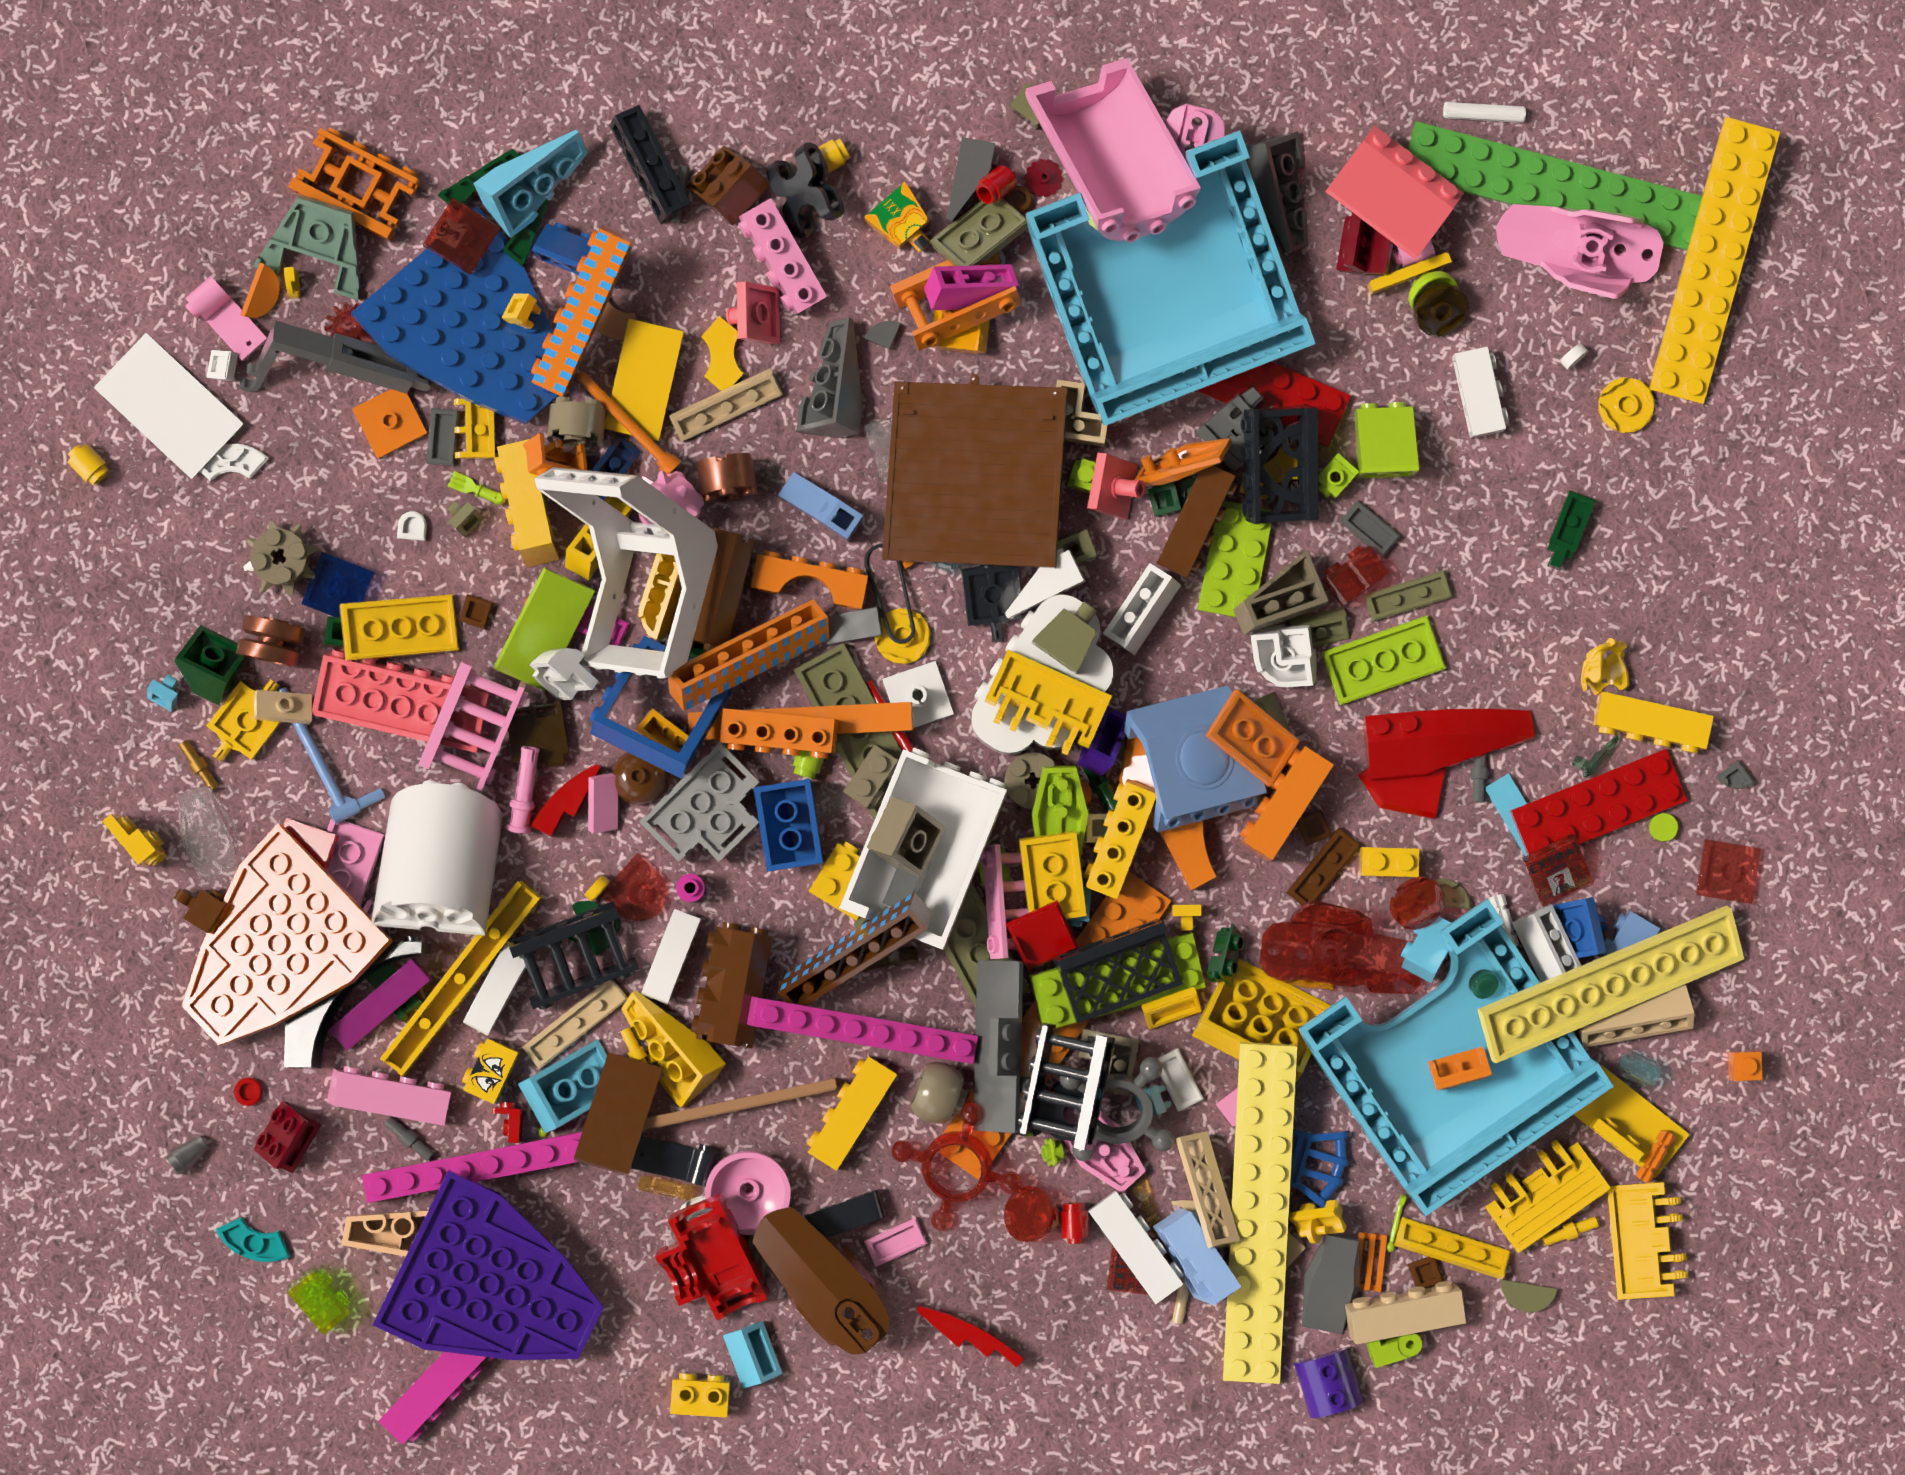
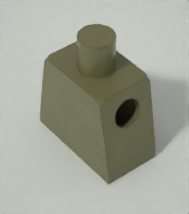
M1082 602L1075 614L1064 608L1032 640V644L1076 674L1097 632L1088 625L1097 611L1085 602Z

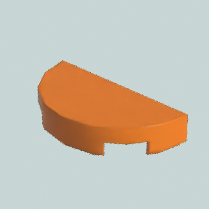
M259 263L241 311V316L250 318L263 316L274 307L278 300L280 290L278 278L274 271L263 263Z

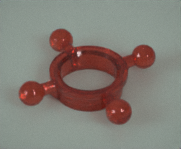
M967 1103L962 1107L960 1112L963 1121L961 1131L947 1132L936 1137L928 1145L925 1152L913 1149L911 1143L906 1140L895 1142L891 1148V1155L897 1162L904 1163L914 1160L922 1163V1174L927 1186L934 1194L942 1198L940 1208L931 1216V1224L938 1231H946L951 1228L953 1216L950 1211L953 1202L967 1201L978 1196L988 1183L1000 1185L1001 1189L1007 1194H1016L1022 1188L1023 1181L1018 1173L1007 1172L1003 1175L992 1172L993 1165L989 1150L980 1139L972 1135L974 1125L978 1124L983 1117L982 1108L976 1103ZM949 1145H961L974 1152L981 1165V1176L978 1182L973 1187L964 1191H951L941 1186L932 1172L933 1157L940 1149Z

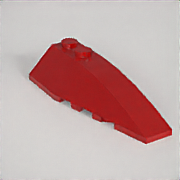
M1424 710L1365 716L1363 723L1370 781L1429 775L1434 773L1435 770L1447 766L1452 767L1460 764L1461 761L1473 757L1476 759L1486 755L1488 752L1497 749L1502 750L1532 740L1535 737L1530 710Z

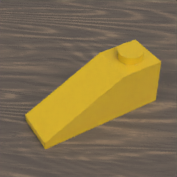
M607 496L604 500L626 517H629L633 510L632 507L618 497ZM585 524L566 549L565 568L589 581L599 568L590 528Z

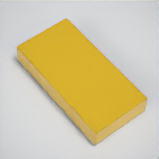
M1195 987L1141 1005L1148 1029H1153L1202 1011Z

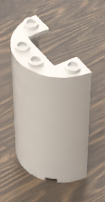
M913 748L912 752L903 749L840 909L871 920L891 907L882 902L896 868L869 850L867 845L891 797L915 804L946 827L930 859L931 863L918 892V897L932 912L929 926L926 931L916 936L915 939L944 950L1008 792L1005 789L1007 784L990 778L989 783L985 782L986 777L972 771L967 776L959 772L961 767L945 761L942 766L927 759L929 754Z

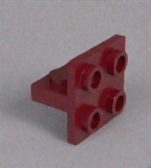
M1352 212L1351 216L1345 217L1336 269L1340 272L1386 275L1389 271L1393 242Z
M282 1101L278 1108L273 1111L270 1122L264 1132L258 1136L254 1151L275 1169L281 1170L282 1168L293 1174L322 1124L296 1111L289 1104Z

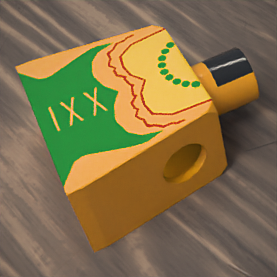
M905 182L864 216L865 222L899 250L910 242L918 253H921L931 244L928 237L921 231L929 224V220Z

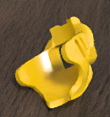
M1609 638L1606 643L1598 645L1586 654V660L1583 662L1581 673L1583 691L1587 690V684L1594 695L1599 694L1608 685H1615L1622 691L1629 687V675L1624 661L1625 648H1627L1625 642H1617L1616 639ZM1607 650L1614 652L1607 658H1604ZM1607 679V683L1603 684L1602 680Z

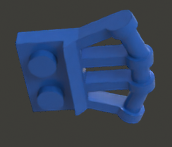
M1293 1128L1290 1187L1300 1190L1322 1208H1324L1326 1202L1329 1201L1339 1186L1343 1185L1344 1179H1341L1345 1167H1348L1350 1161L1347 1160L1345 1140L1348 1138V1131L1311 1134ZM1334 1140L1336 1156L1310 1149L1311 1142ZM1307 1156L1334 1163L1331 1175L1304 1168ZM1302 1175L1328 1183L1320 1194L1317 1195L1300 1181Z

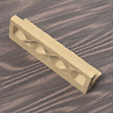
M1208 1131L1177 1138V1146L1207 1247L1219 1249L1240 1241Z

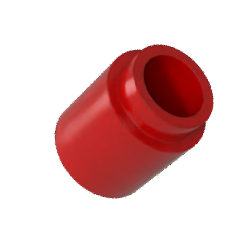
M997 166L979 181V185L976 188L979 199L986 204L999 202L1016 188V175L1013 170L1006 166Z
M1085 1203L1063 1204V1211H1060L1062 1239H1067L1068 1244L1085 1243L1084 1238L1090 1237L1089 1211L1085 1208Z

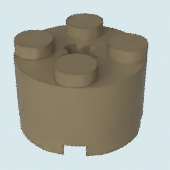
M556 397V403L550 405L547 440L549 442H552L553 438L562 440L563 447L574 448L579 444H584L585 449H591L592 443H598V447L603 446L606 410L601 407V401L585 399L583 403L573 402V399L570 397Z
M1032 752L1022 754L1011 762L1006 771L1004 783L1007 784L1005 787L1008 790L1007 795L1014 804L1023 809L1033 810L1039 783L1036 785V789H1031L1029 784H1025V780L1029 779L1030 774H1035V778H1040L1043 766H1057L1051 758L1041 753Z

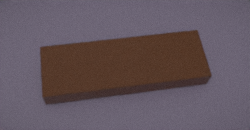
M1338 827L1286 893L1306 910H1309L1361 844Z

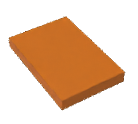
M1240 690L1232 692L1205 735L1267 787L1274 784L1300 742L1297 737Z

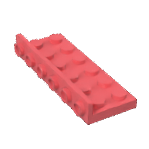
M333 648L332 652L328 651L323 655L312 715L428 742L455 675L442 674V677L431 675L432 671L425 668L416 667L412 671L403 669L404 664L399 662L387 661V665L376 662L377 658L345 661V651ZM470 684V687L464 685L460 695L465 696L464 700L487 709L491 692ZM453 710L450 721L454 722L455 726L481 736L483 719L461 710L459 712ZM443 736L440 741V745L474 753L478 751V747L452 736L448 738Z

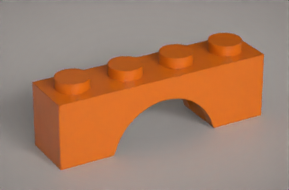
M765 551L764 555L757 554L751 589L780 595L785 586L793 580L813 578L822 582L830 590L835 606L855 610L863 609L869 579L867 575H863L864 570L847 567V572L836 570V564L820 562L819 566L808 564L809 559L792 556L791 561L780 559V553Z

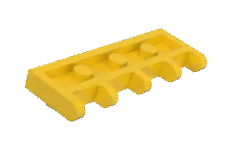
M454 399L455 406H465V427H454L455 433L466 434V452H455V459H494V412L464 399Z

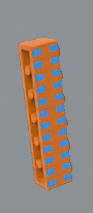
M606 226L599 228V231H593L587 244L591 247L588 256H582L576 269L580 273L576 283L571 281L565 293V297L569 298L565 308L560 307L553 322L557 326L553 334L548 333L542 345V348L546 349L542 360L537 358L531 370V374H534L532 383L561 397L568 393L635 240Z
M812 599L687 661V663L673 671V675L668 677L669 693L682 710L686 711L830 639L828 616Z

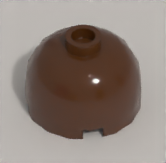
M628 752L618 758L612 769V773L616 776L615 786L618 796L627 803L635 805L650 804L659 798L666 788L667 771Z

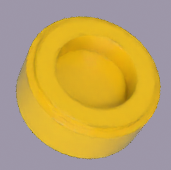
M602 874L584 896L590 901H594L607 887L610 880Z

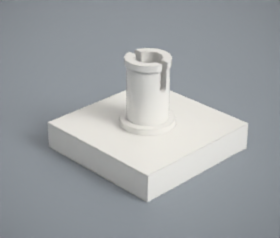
M936 661L882 679L890 703L912 702L913 728L954 715Z

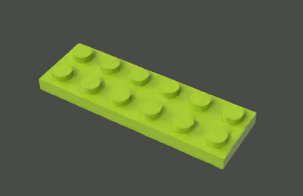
M1188 932L1167 938L1183 983L1182 985L1102 1015L1139 1006L1191 987H1195L1196 990L1206 988L1193 933ZM1161 940L1151 942L1145 954L1159 959L1163 951ZM1143 946L1137 947L1135 949L1141 951ZM1132 950L1124 952L1119 964L1132 969L1139 954ZM1117 955L1110 957L1109 959L1115 961ZM1165 956L1163 962L1168 964L1167 958ZM1143 957L1137 972L1150 978L1157 962ZM1106 960L1097 962L1093 973L1106 979L1113 964ZM1091 965L1083 967V969L1088 971ZM1161 965L1154 980L1164 984L1174 979L1171 970ZM1117 966L1110 982L1124 987L1131 972ZM1054 968L1029 975L1041 1028L1043 1023L1055 1024L1056 1028L1076 1023L1058 969ZM1080 970L1067 973L1070 985L1080 989L1086 973ZM1135 975L1128 990L1136 994L1143 992L1148 980ZM1091 976L1084 991L1097 997L1104 982ZM1152 983L1151 988H1154L1158 985ZM1108 985L1102 1000L1110 1004L1116 1002L1122 990ZM1072 989L1074 997H1076L1078 992ZM1126 993L1124 998L1130 997L1132 995ZM1082 994L1077 1004L1080 1014L1091 1011L1096 1000ZM1100 1003L1098 1008L1105 1006V1004Z

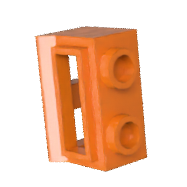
M538 433L523 444V447L526 449L528 473L539 476L552 467L587 470L584 444L577 445L567 453L562 452L564 450L562 440H554L544 447L545 438L542 433Z

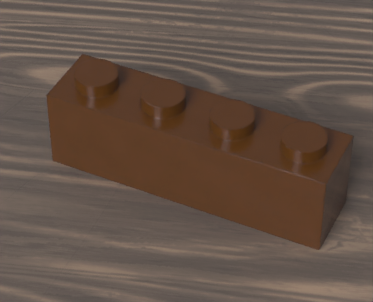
M1217 465L1210 466L1199 472L1156 564L1186 578L1189 577L1190 572L1196 574L1202 562L1198 555L1202 547L1208 549L1214 533L1210 532L1214 522H1221L1227 509L1222 506L1226 496L1232 498L1238 486V482L1234 481L1236 474Z

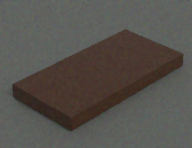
M608 1052L576 1149L575 1161L629 1176L663 1068Z

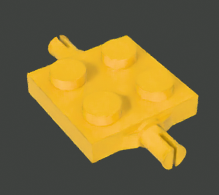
M270 679L263 690L276 691L280 685ZM242 681L238 683L206 725L223 742L212 755L220 762H223L231 749L240 751L253 760L281 724L278 721L254 720V692L256 690H252Z

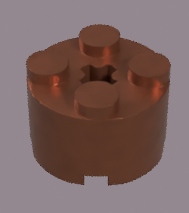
M750 453L725 454L723 458L716 459V456L697 462L700 490L704 503L718 501L720 497H724L725 502L741 500V496H750L758 493L754 465Z

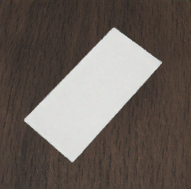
M147 333L136 342L94 387L191 479L243 425L231 411Z

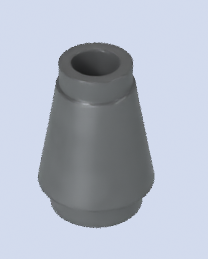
M198 1135L196 1138L169 1150L171 1153L165 1158L180 1175L184 1171L187 1173L209 1147Z

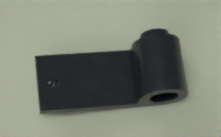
M641 1136L631 1169L680 1179L706 1187L711 1171L719 1162L720 1154L715 1152L716 1147L699 1144V1148Z

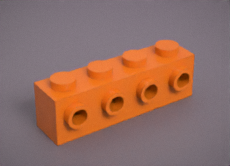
M723 708L720 742L728 744L727 749L744 751V745L755 746V752L772 753V748L783 749L784 755L800 756V751L811 752V757L827 759L828 753L836 754L839 720Z

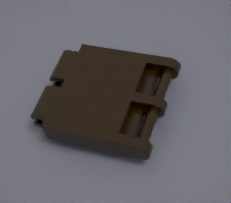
M557 698L555 702L536 705V702L530 703V706L516 708L514 714L531 712V714L512 717L508 727L513 763L519 762L520 765L521 747L526 746L528 749V746L540 749L536 769H541L539 760L541 758H544L546 768L565 765L564 755L570 754L561 699ZM510 706L505 707V715H507ZM555 707H556V710H554V711H548V712L537 713V710H543V709H549V708H555Z

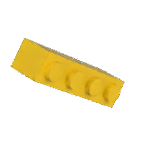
M1603 691L1599 693L1593 726L1599 727L1598 732L1615 736L1616 731L1627 733L1626 739L1643 742V737L1654 739V745L1670 748L1672 743L1681 745V751L1698 754V750L1707 749L1714 716Z
M868 1056L866 1061L860 1058L852 1071L856 1075L851 1085L845 1082L837 1095L841 1101L836 1109L830 1106L822 1119L826 1123L821 1132L815 1130L807 1142V1145L811 1147L808 1153L836 1171L897 1076V1073Z

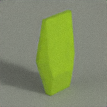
M1043 766L1032 811L1034 836L1075 831L1077 833L1079 857L1081 858L1089 814L1076 766Z

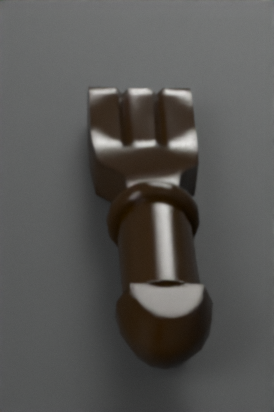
M914 946L896 949L891 955L884 956L862 971L869 972V970L878 968H889L892 965L902 966L918 963L917 949Z

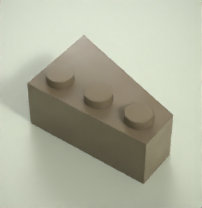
M1308 550L1233 609L1243 635L1320 609L1328 602Z

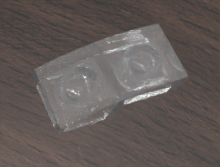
M892 418L864 425L869 450L874 454L881 482L888 481Z

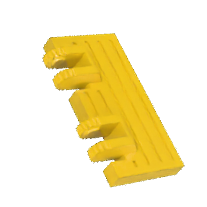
M1008 649L984 702L996 706L999 697H1004L993 721L996 724L1002 722L1008 704L1018 707L1016 716L1013 717L1010 723V730L1014 732L1020 723L1026 707L1030 709L1026 721L1048 730L1052 719L1056 720L1046 746L1051 748L1056 742L1060 727L1065 728L1071 732L1068 739L1064 742L1062 753L1068 755L1078 731L1082 732L1077 744L1089 748L1112 696Z
M1557 1140L1551 1143L1555 1153L1565 1163L1559 1170L1555 1168L1546 1152L1540 1150L1536 1153L1552 1176L1548 1178L1543 1169L1540 1168L1521 1182L1528 1193H1525L1511 1172L1504 1175L1507 1183L1519 1196L1512 1203L1506 1197L1499 1184L1494 1182L1490 1185L1505 1209L1502 1210L1495 1200L1485 1206V1208L1518 1254L1611 1190V1187L1578 1142L1568 1148L1574 1161L1571 1160Z
M1665 1182L1611 1185V1190L1608 1191V1203L1618 1300L1675 1296V1283L1662 1284L1661 1280L1689 1278L1688 1271L1662 1272L1661 1262H1683L1687 1260L1686 1253L1659 1255V1252L1671 1251L1669 1226L1656 1227V1223L1683 1221V1214L1671 1213L1669 1215L1656 1216L1655 1205H1678L1682 1203L1681 1196L1654 1198L1653 1195L1666 1194Z

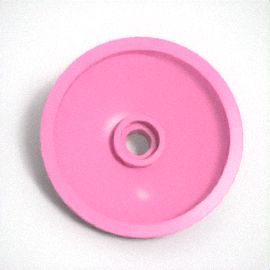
M755 1151L737 1152L722 1159L711 1171L705 1190L706 1199L721 1192L723 1193L726 1200L725 1203L728 1209L731 1210L738 1224V1229L743 1235H754L762 1218L772 1211L789 1207L791 1197L789 1179L781 1165L768 1155ZM751 1184L754 1188L751 1192H746L743 1186Z

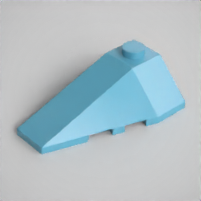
M574 130L495 167L473 184L483 205L509 237H513L534 221L538 216L536 211L546 199L551 200L555 195L553 192L555 187L562 179H567L588 154V151L579 131Z

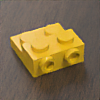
M110 814L102 821L138 865L156 866L167 857L161 847L164 842L154 830L151 832L150 830L137 828L128 816L123 817L122 815Z
M845 842L843 846L837 843L809 892L857 921L858 915L840 909V905L860 858L857 855L860 850L848 842Z

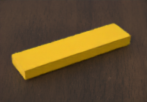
M1405 1217L1401 1218L1394 1246L1501 1280L1505 1277L1511 1252Z

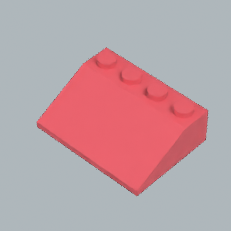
M1375 125L1325 191L1415 260L1464 194L1454 184L1450 183Z

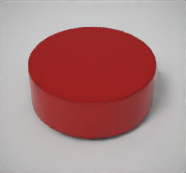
M243 1078L234 1087L235 1099L244 1106L255 1105L262 1098V1085L254 1078Z

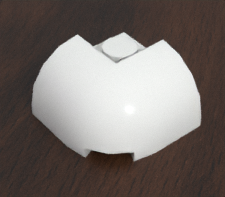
M1285 624L1273 625L1251 634L1254 663L1257 672H1260L1266 680L1278 687L1314 685L1317 673L1316 649H1313L1310 625L1285 627Z
M552 649L540 654L529 665L535 670L532 676L556 699L572 700L577 691L593 690L598 683V680L591 675L592 671L586 665L580 663L585 654L577 649Z

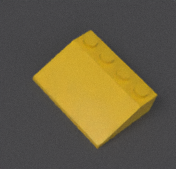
M1238 959V973L1234 977L1232 987H1229L1223 979L1219 980L1192 1036L1238 1060L1240 1042L1297 1045L1296 1083L1302 1075L1311 1055V1051L1298 1028L1331 1005Z

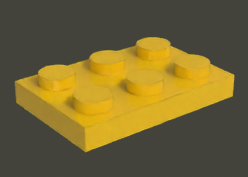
M1070 831L1019 839L1028 913L1058 900L1066 919L1087 916L1077 833Z

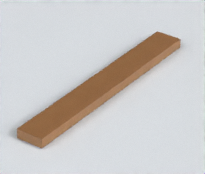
M836 1078L651 1116L647 1118L644 1130L833 1091L838 1088Z

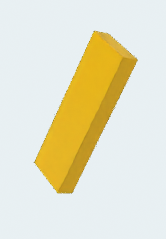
M1445 252L1371 280L1367 286L1370 295L1420 277L1425 272H1433L1449 266L1452 262L1450 255Z

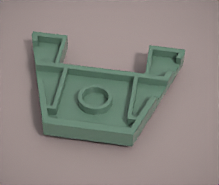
M299 195L265 246L263 252L255 261L254 267L258 268L259 263H263L278 275L287 248L339 265L340 268L333 293L358 300L361 295L354 212Z

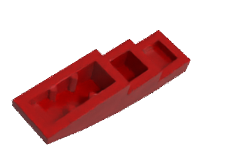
M919 1304L916 1307V1311L958 1348L967 1339L987 1358L996 1349L1016 1368L1024 1360L1022 1355L1001 1339L974 1323Z

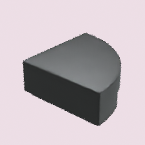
M896 321L880 322L869 329L864 339L890 350L901 323Z
M1739 760L1715 777L1723 785L1735 789L1746 788L1755 784Z

